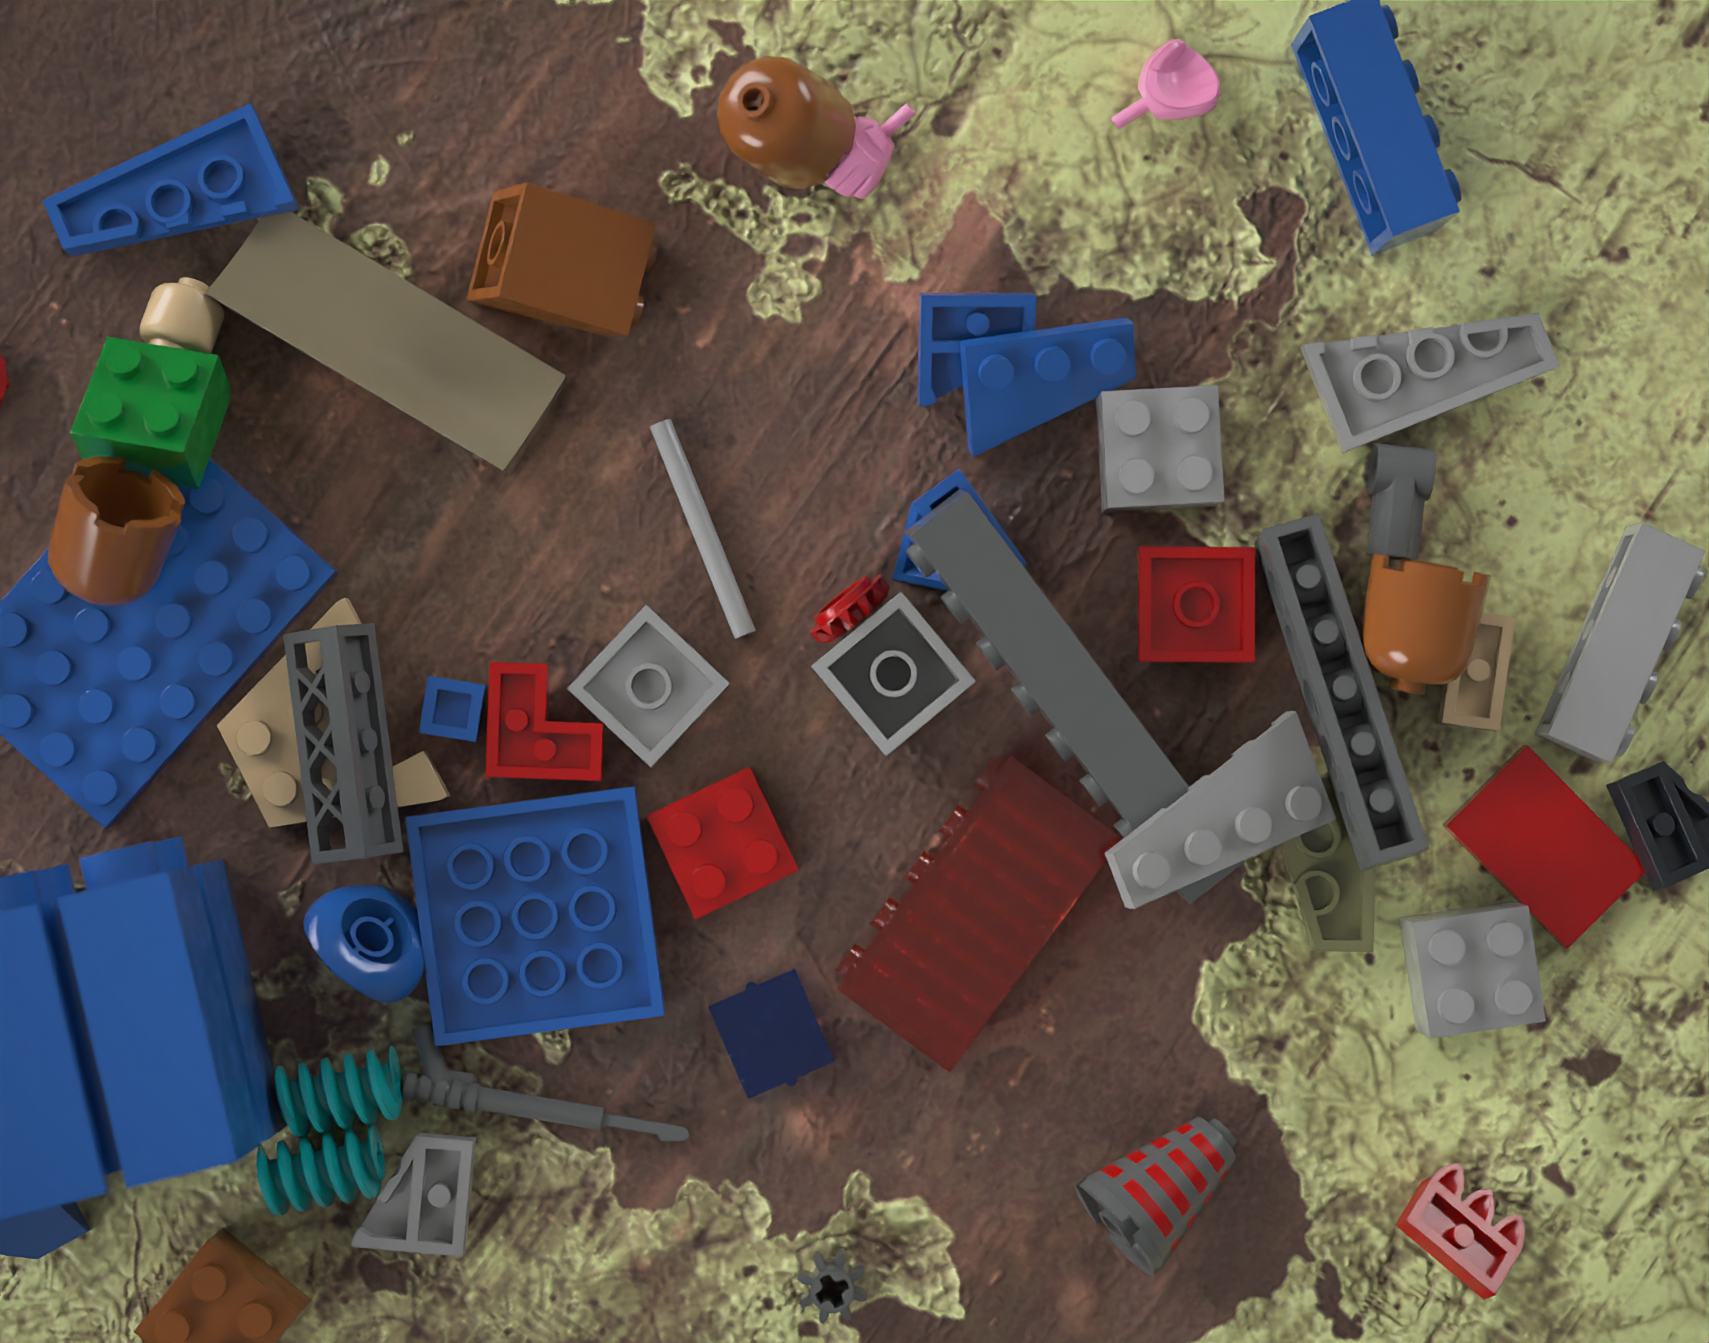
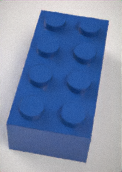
M1350 0L1310 15L1291 43V47L1368 248L1373 256L1436 232L1460 212L1457 203L1461 201V190L1453 171L1449 168L1444 170L1436 148L1440 147V136L1437 126L1430 114H1422L1415 94L1419 92L1418 77L1412 63L1408 59L1402 61L1394 41V39L1398 38V26L1392 10L1388 5L1381 6L1379 0Z

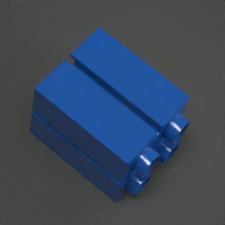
M182 836L157 842L141 843L80 858L87 891L77 894L69 864L0 877V1219L106 1194L109 1192L106 1176L121 1170L126 1188H131L238 1162L259 1147L261 1142L267 1141L288 1126L282 1118L277 1101L275 1070L225 861L222 859L189 867Z

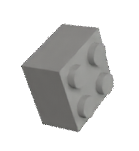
M1218 385L1102 391L1096 398L1102 513L1216 507L1224 502Z
M902 592L898 593L811 666L885 756L976 682Z
M1508 901L1399 918L1416 1031L1428 1038H1437L1546 1021L1528 905Z

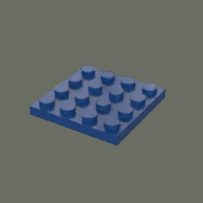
M636 786L405 817L435 1046L659 1017L666 1014Z

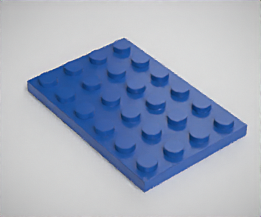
M211 457L199 489L177 486L185 499L181 512V522L159 578L144 597L125 605L116 606L92 604L69 593L58 583L48 564V548L0 601V735L104 828L111 827L339 573Z

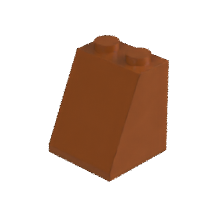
M528 182L493 191L466 301L607 337L629 336L630 328H634L637 325L643 310V296L639 295L643 275L649 272L657 254V241L653 239L656 223Z

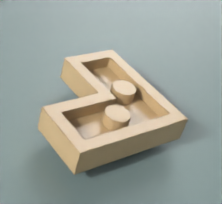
M1482 612L1472 656L1466 671L1456 680L1443 684L1437 723L1489 731L1500 730L1516 617Z

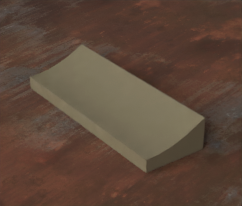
M291 211L261 217L241 248L205 292V294L510 476L569 379L565 374Z

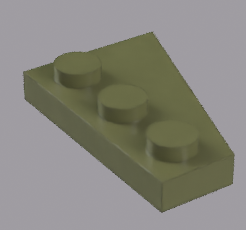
M1321 777L1336 820L1280 844L1311 948L1315 951L1373 952L1375 868L1360 872L1331 780L1328 777Z

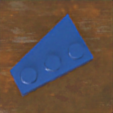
M1126 317L961 340L960 351L968 451L974 457L1097 398L1102 391H1111L1136 379L1133 322Z

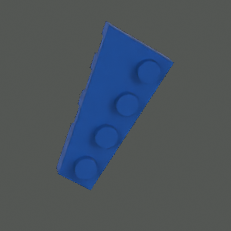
M251 103L42 200L63 250L71 257L300 209L258 112Z

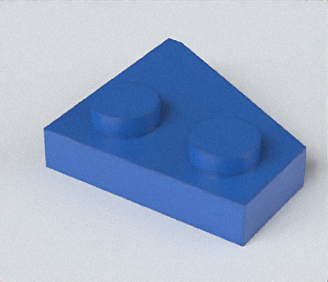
M919 293L917 403L919 406H929L937 402V398L963 386L961 340L1035 330L1036 295L1034 293Z

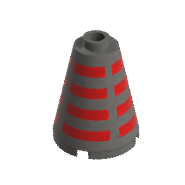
M1196 1117L1085 1177L1075 1186V1190L1079 1200L1094 1222L1098 1225L1103 1221L1111 1234L1107 1236L1108 1239L1139 1269L1148 1275H1155L1163 1268L1236 1162V1155L1232 1148L1237 1145V1142L1231 1132L1217 1119L1213 1118L1207 1122L1201 1117Z

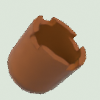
M763 56L746 62L729 77L719 97L717 119L720 133L737 157L782 187L806 189L825 182L830 178L828 172L838 164L843 154L848 155L853 148L856 124L850 102L843 97L834 84L790 58Z
M94 456L79 460L75 464L73 473L64 483L48 551V564L61 586L69 593L86 602L105 606L125 605L144 597L154 586L180 525L181 512L185 502L177 485L164 474L152 469L150 476L147 477L137 471L125 469L127 460L121 457Z
M1373 553L1360 631V640L1369 666L1374 671L1391 677L1389 688L1423 695L1426 684H1446L1456 680L1466 671L1470 662L1491 575L1474 572L1471 583L1462 581L1464 571H1460L1456 567L1401 557L1399 569L1388 567L1390 559L1388 555Z

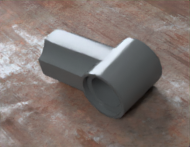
M1381 443L1374 445L1368 470V493L1373 494L1366 555L1373 556V553L1388 555L1390 559L1401 560V557L1418 560L1424 503L1431 496L1435 480V450Z

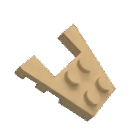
M343 598L337 601L311 629L362 623L350 600ZM320 641L305 643L308 668L316 676L323 665ZM285 655L217 725L269 827L307 822ZM319 700L314 709L315 725L324 733L330 724L329 709ZM427 750L393 766L398 807L444 800L451 796ZM326 758L321 767L322 782L332 791L338 781L336 766Z

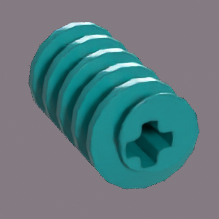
M393 1046L389 1047L388 1060L385 1064H381L374 1049H370L366 1052L365 1066L363 1068H358L351 1053L344 1055L342 1072H335L328 1057L321 1059L319 1076L313 1077L306 1062L298 1064L297 1077L293 1081H290L283 1066L275 1068V1089L280 1112L284 1122L287 1123L293 1135L298 1138L308 1135L312 1124L320 1133L330 1131L334 1119L341 1128H351L355 1124L357 1114L366 1125L377 1121L380 1110L389 1121L396 1120L400 1116L403 1104V1077L399 1058Z
M376 1123L368 1125L367 1139L363 1142H360L356 1132L351 1127L345 1130L344 1145L337 1146L331 1132L328 1131L323 1133L321 1150L315 1151L306 1135L300 1138L298 1154L292 1155L285 1140L277 1142L274 1159H269L262 1144L258 1147L256 1166L260 1190L266 1205L272 1214L276 1216L286 1214L291 1203L296 1210L300 1212L310 1209L313 1199L321 1207H329L333 1204L336 1193L341 1201L345 1203L356 1200L359 1189L368 1199L375 1198L379 1195L382 1180L385 1178L384 1150Z

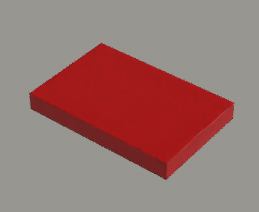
M1528 745L1520 747L1442 824L1518 903L1529 906L1530 915L1566 949L1645 873L1638 856Z

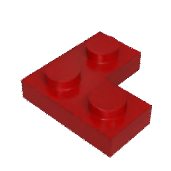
M490 662L485 777L603 781L605 724L548 721L550 664Z

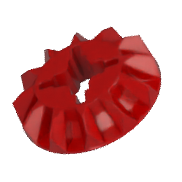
M881 574L872 579H869L867 575L859 578L829 601L813 617L816 624L809 633L818 643L833 642L836 638L841 637L849 629L856 626L874 608L882 603V600L888 595L889 584Z

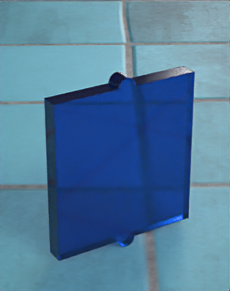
M795 968L760 984L750 981L746 985V990L708 1006L748 1099L784 1083L794 1086L797 1083L798 1077L835 1061Z

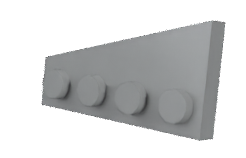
M1539 313L1467 322L1462 325L1415 329L1408 332L1380 336L1355 337L1350 340L1328 343L1303 344L1300 347L1342 453L1560 366Z
M1286 711L1271 723L1272 727L1255 740H1249L1232 753L1231 759L1210 775H1204L1187 788L1188 792L1168 808L1159 810L1105 852L1125 908L1135 909L1336 820L1296 711Z

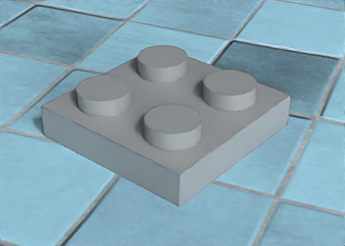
M645 605L567 689L645 763L653 767L731 683L648 605Z

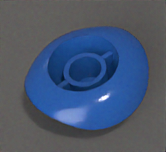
M361 884L344 886L324 894L308 909L304 918L305 933L323 963L343 982L365 996L383 1003L399 1001L411 994L417 987L425 971L418 911L400 893L380 885Z

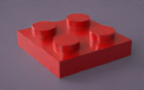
M1138 547L1137 662L1254 663L1255 547Z
M751 766L646 815L695 920L799 871V867Z

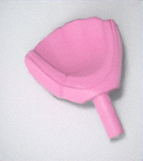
M1180 39L1166 41L1150 55L1143 65L1138 85L1143 98L1111 118L1119 130L1149 110L1156 119L1181 120L1203 115L1216 107L1217 100L1221 95L1220 80L1216 71L1212 69V65L1199 53L1187 46L1184 41Z
M906 103L881 126L874 119L854 116L856 129L853 148L848 155H842L838 164L828 172L830 178L824 183L846 197L855 196L861 199L867 197L880 182L890 162L895 147L890 136L916 114L914 109Z

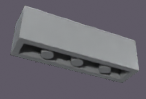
M1644 523L1626 526L1534 735L1600 763H1613L1615 756L1621 757L1626 752L1635 732V726L1630 724L1639 703L1645 704L1657 684L1658 673L1653 670L1661 651L1667 652L1673 646L1680 632L1681 620L1676 619L1684 599H1691L1703 580L1705 569L1699 565L1706 552L1705 550Z

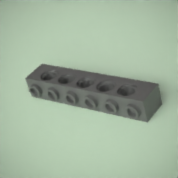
M1319 513L1263 529L1254 546L1360 872L1416 856L1428 850L1429 846Z

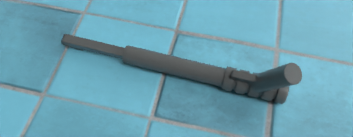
M432 1023L412 1029L425 1074L419 1077L418 1073L407 1072L402 1089L404 1101L413 1102L416 1099L417 1103L429 1105L430 1102H433L432 1105L445 1107L446 1104L448 1108L460 1110L461 1107H464V1111L476 1112V1110L596 1130H601L602 1125L658 1134V1138L661 1141H684L688 1138V1129L681 1125L604 1113L605 1107L481 1087V1084L474 1083L475 1074L447 1068L441 1046H435Z

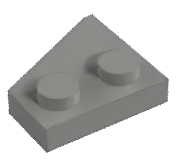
M418 1133L401 1158V1162L377 1197V1201L361 1227L353 1236L352 1247L463 1257L466 1253L476 1138Z

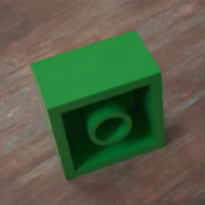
M107 337L70 431V435L82 460L94 456L121 457L127 460L125 469L137 471L147 477L150 476L151 470L155 469L164 474L177 486L199 489L233 394L219 355Z

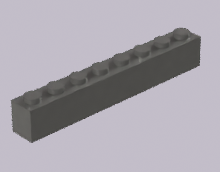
M959 489L904 532L913 543V545L905 550L912 562L925 578H928L935 572L948 589L940 598L961 625L970 619L983 637L975 644L996 671L1005 665L1018 683L1010 690L1031 717L1040 711L1053 729L1047 732L1045 736L1065 762L1074 756L1087 774L1079 781L1099 807L1109 802L1121 819L1113 826L1122 838L1129 835L1159 810L1168 808L1188 792L1187 788L1189 786L968 492ZM1243 860L1167 894V896L1169 897L1177 892L1191 904L1245 861Z

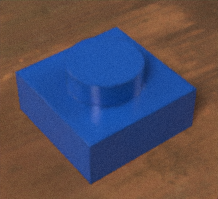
M428 676L419 733L479 742L488 685Z

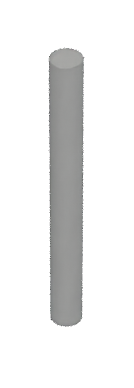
M667 419L650 426L651 432L733 636L737 639L753 633L756 629L672 420Z

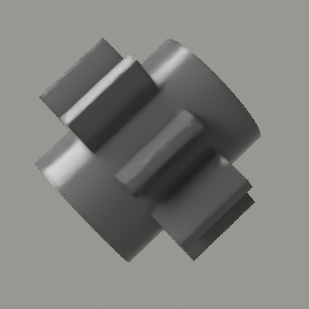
M843 1248L838 1251L836 1259L830 1258L825 1260L822 1253L818 1250L815 1251L814 1264L816 1267L813 1272L808 1270H799L797 1280L802 1284L811 1286V1289L800 1297L801 1307H806L814 1303L820 1309L819 1320L823 1324L828 1319L829 1313L840 1312L846 1321L851 1320L849 1305L852 1300H867V1291L862 1287L854 1285V1281L862 1278L865 1274V1267L862 1264L850 1268L845 1263L846 1255ZM830 1274L835 1282L845 1279L842 1283V1294L835 1297L831 1290L820 1292L823 1286V1276Z

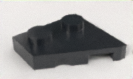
M1666 762L1656 763L1606 785L1653 891L1667 888L1709 869V802L1701 794H1696L1689 790L1684 779Z

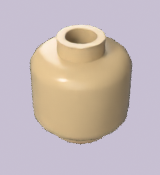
M183 277L179 279L178 283H163L155 287L151 294L140 324V335L145 343L212 354L224 321V309L217 300L205 294L209 286L201 281Z

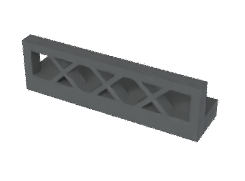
M374 623L335 625L283 634L312 864L363 859L403 852ZM320 641L323 665L316 676L308 668L305 643ZM319 700L329 709L330 724L324 733L315 725L314 709ZM326 758L336 766L338 781L332 791L322 782L321 767ZM334 815L343 823L346 848L331 850L328 825Z

